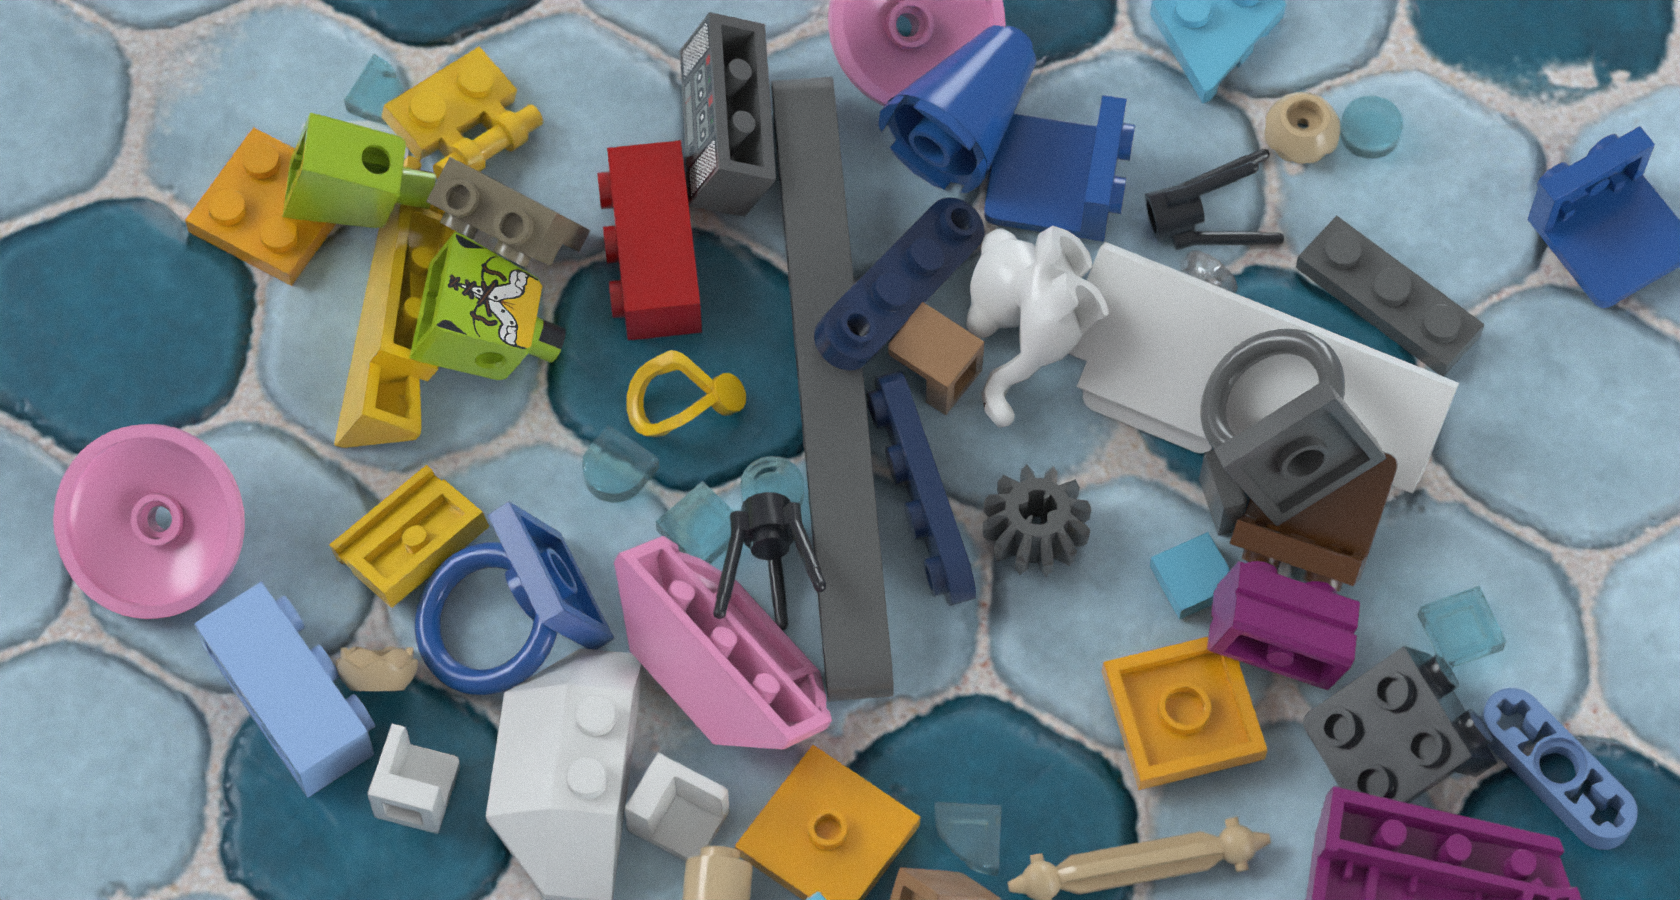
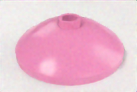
M830 0L828 11L830 41L840 67L859 91L882 106H885L892 97L988 27L993 25L1005 27V11L1002 0ZM899 16L906 17L911 23L912 30L908 37L902 36L897 30L896 22Z
M139 424L122 427L100 436L76 456L60 482L55 499L53 524L56 545L62 562L71 578L85 594L99 605L115 613L132 618L160 619L181 614L199 606L214 595L226 582L238 561L242 549L245 516L242 497L231 471L209 445L178 428L158 424ZM161 506L168 509L172 516L171 525L167 530L161 528L156 522V512Z

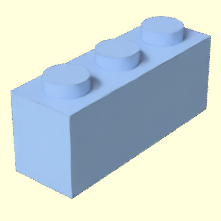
M261 581L194 623L204 650L307 798L374 755L368 731L375 728L371 716L355 694L345 699L337 689L333 681L340 678L325 650L319 644L309 649L298 634L305 626L286 596L283 595L274 600Z

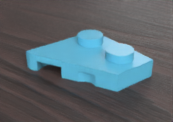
M1152 0L1150 15L1203 104L1211 101L1217 94L1219 84L1235 66L1240 68L1253 53L1255 43L1260 38L1267 36L1284 17L1286 3L1284 0Z

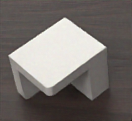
M392 724L368 791L374 817L438 834L460 769L458 757L411 745L406 727Z
M657 753L625 806L627 829L629 832L685 861L688 858L700 856V849L710 846L730 812L728 790L724 786L660 753Z

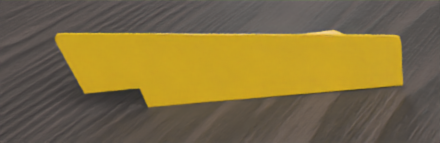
M408 155L404 160L403 167L420 170L422 164L417 158ZM396 203L385 226L378 229L334 440L335 446L348 448L413 441L421 434L420 379L428 382L438 371L439 366L418 362L409 357L429 263L452 234L456 232L440 223L445 211L432 204L429 209H423Z

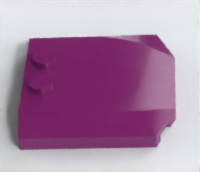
M1335 786L1326 794L1314 837L1306 900L1582 899L1578 887L1570 886L1560 856L1564 853L1560 838Z

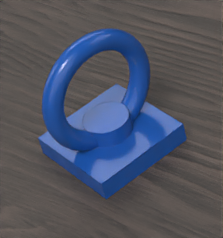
M510 501L488 514L501 542L471 545L447 558L437 567L426 582L416 608L415 638L425 665L443 684L465 694H497L524 682L544 663L554 645L557 633L587 649L597 650L615 639L561 532ZM486 568L507 570L505 578L514 598L524 612L533 619L531 632L523 647L507 662L490 669L466 667L456 661L444 645L441 635V615L444 604L454 587L466 576Z

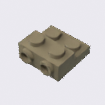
M449 157L426 201L445 211L440 223L474 240L478 230L498 239L493 249L494 252L527 268L531 258L551 266L562 244L580 252L591 231Z

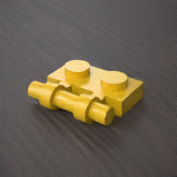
M480 46L384 104L381 116L394 133L406 141V147L419 161L437 150L444 155L445 158L433 165V171L436 173L437 179L449 157L480 172L486 167V160L504 149L507 151L517 149L528 141V134L543 124L541 113L532 104L527 105L516 113L505 110V107L514 102L517 89ZM480 123L487 129L486 132L473 140L462 136V134Z

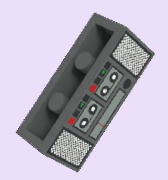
M709 12L680 49L688 204L691 207L745 217L776 181L765 24Z

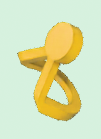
M670 350L647 361L636 371L628 388L626 411L630 424L636 432L644 436L659 437L665 436L672 430L691 421L710 406L723 416H729L740 411L746 404V392L743 384L735 375L723 373L711 379L683 353ZM680 370L706 393L705 396L682 412L659 423L653 424L646 417L644 411L645 391L650 381L657 375Z

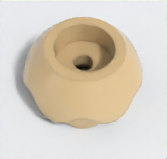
M1296 92L1286 95L1272 105L1265 117V140L1268 146L1275 150L1278 156L1285 161L1298 164L1315 163L1326 154H1331L1338 145L1340 137L1339 117L1330 103L1316 94ZM1298 124L1308 125V127L1300 128Z
M393 646L385 647L382 650H369L362 647H352L349 650L341 648L340 658L336 660L337 672L341 680L351 691L404 690L414 678L418 668V660L414 659L413 647H407L406 650Z

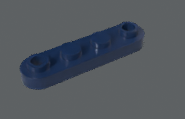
M946 197L936 201L820 319L814 331V341L820 355L829 364L842 370H856L863 367L907 322L922 302L925 303L980 246L985 230L978 212L970 204L958 198ZM848 325L851 327V329H852L855 333L859 334V336H857V335H855L854 333H852V332L850 331V329L848 328Z
M901 370L875 377L876 390L866 393L867 404L875 428L886 427L892 446L885 447L886 460L891 477L895 484L905 482L911 501L904 503V510L911 535L914 540L921 538L925 540L930 558L924 559L923 564L931 593L934 597L943 594L949 606L973 600L976 598V587L970 561L907 380Z

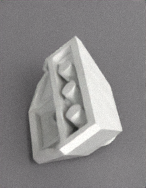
M579 648L504 692L486 820L534 881L535 886L545 899L613 900L644 670L643 665L632 653Z

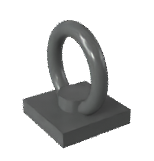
M1288 328L1257 334L1241 342L1228 352L1211 373L1206 383L1200 406L1202 429L1223 469L1276 526L1387 459L1377 439L1344 401L1345 375L1335 351L1328 343L1312 333ZM1279 354L1297 355L1305 358L1313 365L1318 375L1319 384L1241 433L1235 435L1232 432L1226 418L1227 400L1234 384L1246 370L1265 358Z

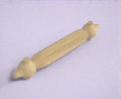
M1238 817L1225 819L1226 828L1220 833L1219 837L1198 831L1070 855L1056 867L1044 861L1043 853L1030 856L1031 864L1024 870L1022 875L1008 882V889L1012 893L1027 894L1033 900H1052L1060 889L1075 894H1085L1208 871L1222 859L1230 864H1234L1236 872H1243L1249 870L1248 861L1253 858L1256 851L1271 844V839L1267 833L1252 832L1249 828L1239 825Z

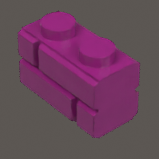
M1238 561L1217 584L1214 591L1211 611L1213 620L1209 627L1207 650L1329 690L1351 668L1355 660L1357 640L1355 631L1358 627L1360 602L1339 595L1336 589L1328 583L1320 581L1303 583L1279 575L1278 570L1269 563L1261 561L1244 563Z

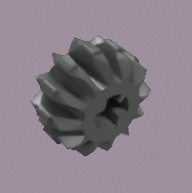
M1027 464L1021 469L1020 482L1003 475L997 483L998 494H989L984 501L983 512L988 518L983 522V537L985 540L996 542L993 555L996 557L997 562L1012 556L1016 557L1015 570L1019 575L1028 569L1029 562L1038 563L1039 570L1046 577L1053 571L1054 559L1070 566L1076 560L1077 550L1075 547L1084 546L1089 540L1090 528L1085 522L1090 519V504L1086 500L1077 499L1080 486L1077 484L1076 479L1061 485L1057 484L1058 472L1054 466L1045 472L1044 478H1035L1033 470ZM1033 517H1040V524H1032Z

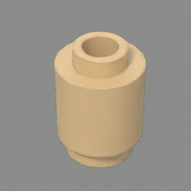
M724 846L703 847L700 849V856L691 857L686 860L682 900H750L753 866L749 862L740 859V851Z

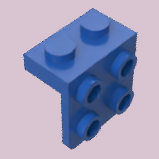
M1102 95L1097 126L1014 114L992 162L984 206V218L986 221L993 225L1043 232L1049 227L1055 226L1069 231L1078 238L1104 242L1109 213L1121 214L1127 177L1115 176L1118 159L1130 161L1135 124L1124 123L1127 99Z
M1641 126L1621 137H1618L1617 134L1608 135L1597 142L1590 149L1587 156L1570 166L1566 162H1562L1545 172L1537 182L1538 188L1527 218L1591 301L1600 308H1609L1680 267V220L1644 177V172L1655 143Z

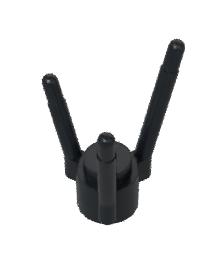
M1265 148L1176 186L1146 193L1145 204L1147 214L1157 241L1172 237L1175 250L1195 245L1282 244L1285 238L1279 232L1194 231L1196 224L1205 222L1200 196L1255 174L1259 170L1258 163L1270 157L1269 150Z
M776 492L757 493L748 497L742 503L741 511H733L729 515L731 535L716 594L713 615L717 619H723L726 615L743 543H745V546L751 550L754 557L767 560L775 623L783 631L788 627V616L781 557L788 553L789 546L793 542L816 592H824L826 582L802 523L801 505L797 502L791 503L790 499L785 495Z

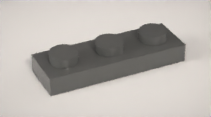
M1337 215L1298 256L1297 270L1443 377L1482 334L1484 323Z

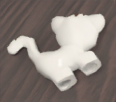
M1055 226L1049 227L1038 234L1036 245L1017 240L1014 234L1003 228L993 230L983 238L981 257L970 282L971 306L967 314V330L978 338L983 339L992 336L999 328L1020 326L1021 353L1011 361L992 370L981 392L985 413L998 428L1007 427L1014 421L1015 414L1005 398L1009 388L1014 384L1029 379L1041 367L1062 360L1077 345L1089 328L1109 314L1107 304L1100 290L1094 284L1082 279L1093 267L1089 251L1077 236L1065 229Z

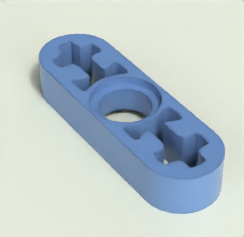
M1505 688L1492 694L1487 700L1480 716L1493 737V742L1488 745L1492 751L1583 843L1600 850L1613 849L1621 845L1628 838L1637 820L1638 810L1632 795L1530 693L1518 688ZM1501 712L1508 717L1516 712L1524 717L1520 727L1521 731L1514 726L1506 731L1498 726L1502 715ZM1538 734H1543L1545 738L1541 739L1534 746L1530 756H1526L1523 751L1528 740L1534 743ZM1552 753L1564 755L1575 767V778L1567 783H1555L1548 780L1540 770V759ZM1588 780L1592 786L1587 796L1585 797L1582 794L1576 804L1572 803L1569 799L1576 796L1584 782ZM1609 806L1616 809L1618 815L1613 822L1614 825L1607 821L1598 826L1591 819L1596 810L1595 807L1601 811Z

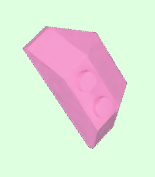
M664 536L618 554L614 565L630 652L713 745L784 750L828 728L832 718L830 711L826 709V693L820 671L736 580L734 581L726 615L723 619H717L713 615L722 571L698 557L679 552L678 544Z

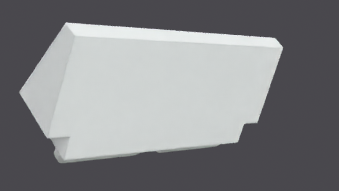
M1104 242L1101 245L1086 281L1094 284L1100 290L1107 304L1109 314L1089 328L1077 345L1068 353L1087 361L1077 387L1084 390L1083 400L1089 409L1193 452L1205 453L1211 451L1213 448L1206 439L1202 429L1200 406L1206 383L1217 364L1234 347L1257 334L1286 328L1303 330L1321 338L1335 351L1345 375V403L1377 439L1381 449L1392 454L1397 459L1398 469L1392 485L1410 493L1414 492L1426 469L1458 388V382L1110 243ZM1292 354L1274 355L1251 366L1236 381L1228 396L1226 418L1232 432L1235 435L1241 433L1319 384L1315 368L1305 358Z

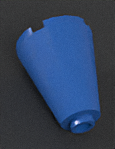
M990 26L892 97L881 109L878 125L881 133L888 126L896 139L889 147L894 155L914 174L935 187L945 190L950 182L964 185L960 193H969L977 188L989 171L1036 66V56L1031 40L1025 33L1015 27Z

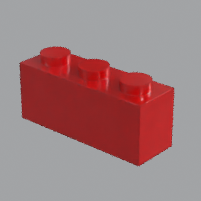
M681 140L607 148L609 171L598 172L597 177L601 210L612 208L614 210L615 225L603 226L607 264L619 262L621 280L609 281L613 318L625 317L628 340L702 333L701 306Z

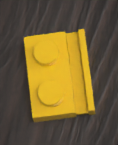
M425 465L331 542L329 546L337 561L347 565L354 576L393 608L428 579L447 558L464 549L487 530L489 524L483 511L446 480L443 479L441 481L435 476L433 470L428 465Z

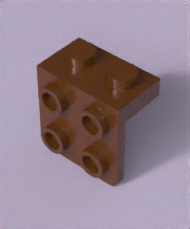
M1384 452L1387 459L1278 526L1250 498L1245 514L1237 520L1230 544L1244 549L1241 558L1247 562H1266L1273 565L1277 570H1279L1280 564L1283 562L1304 569L1306 571L1303 580L1306 582H1325L1333 586L1337 592H1340L1343 583L1355 586L1361 579L1398 469L1397 459L1392 454Z

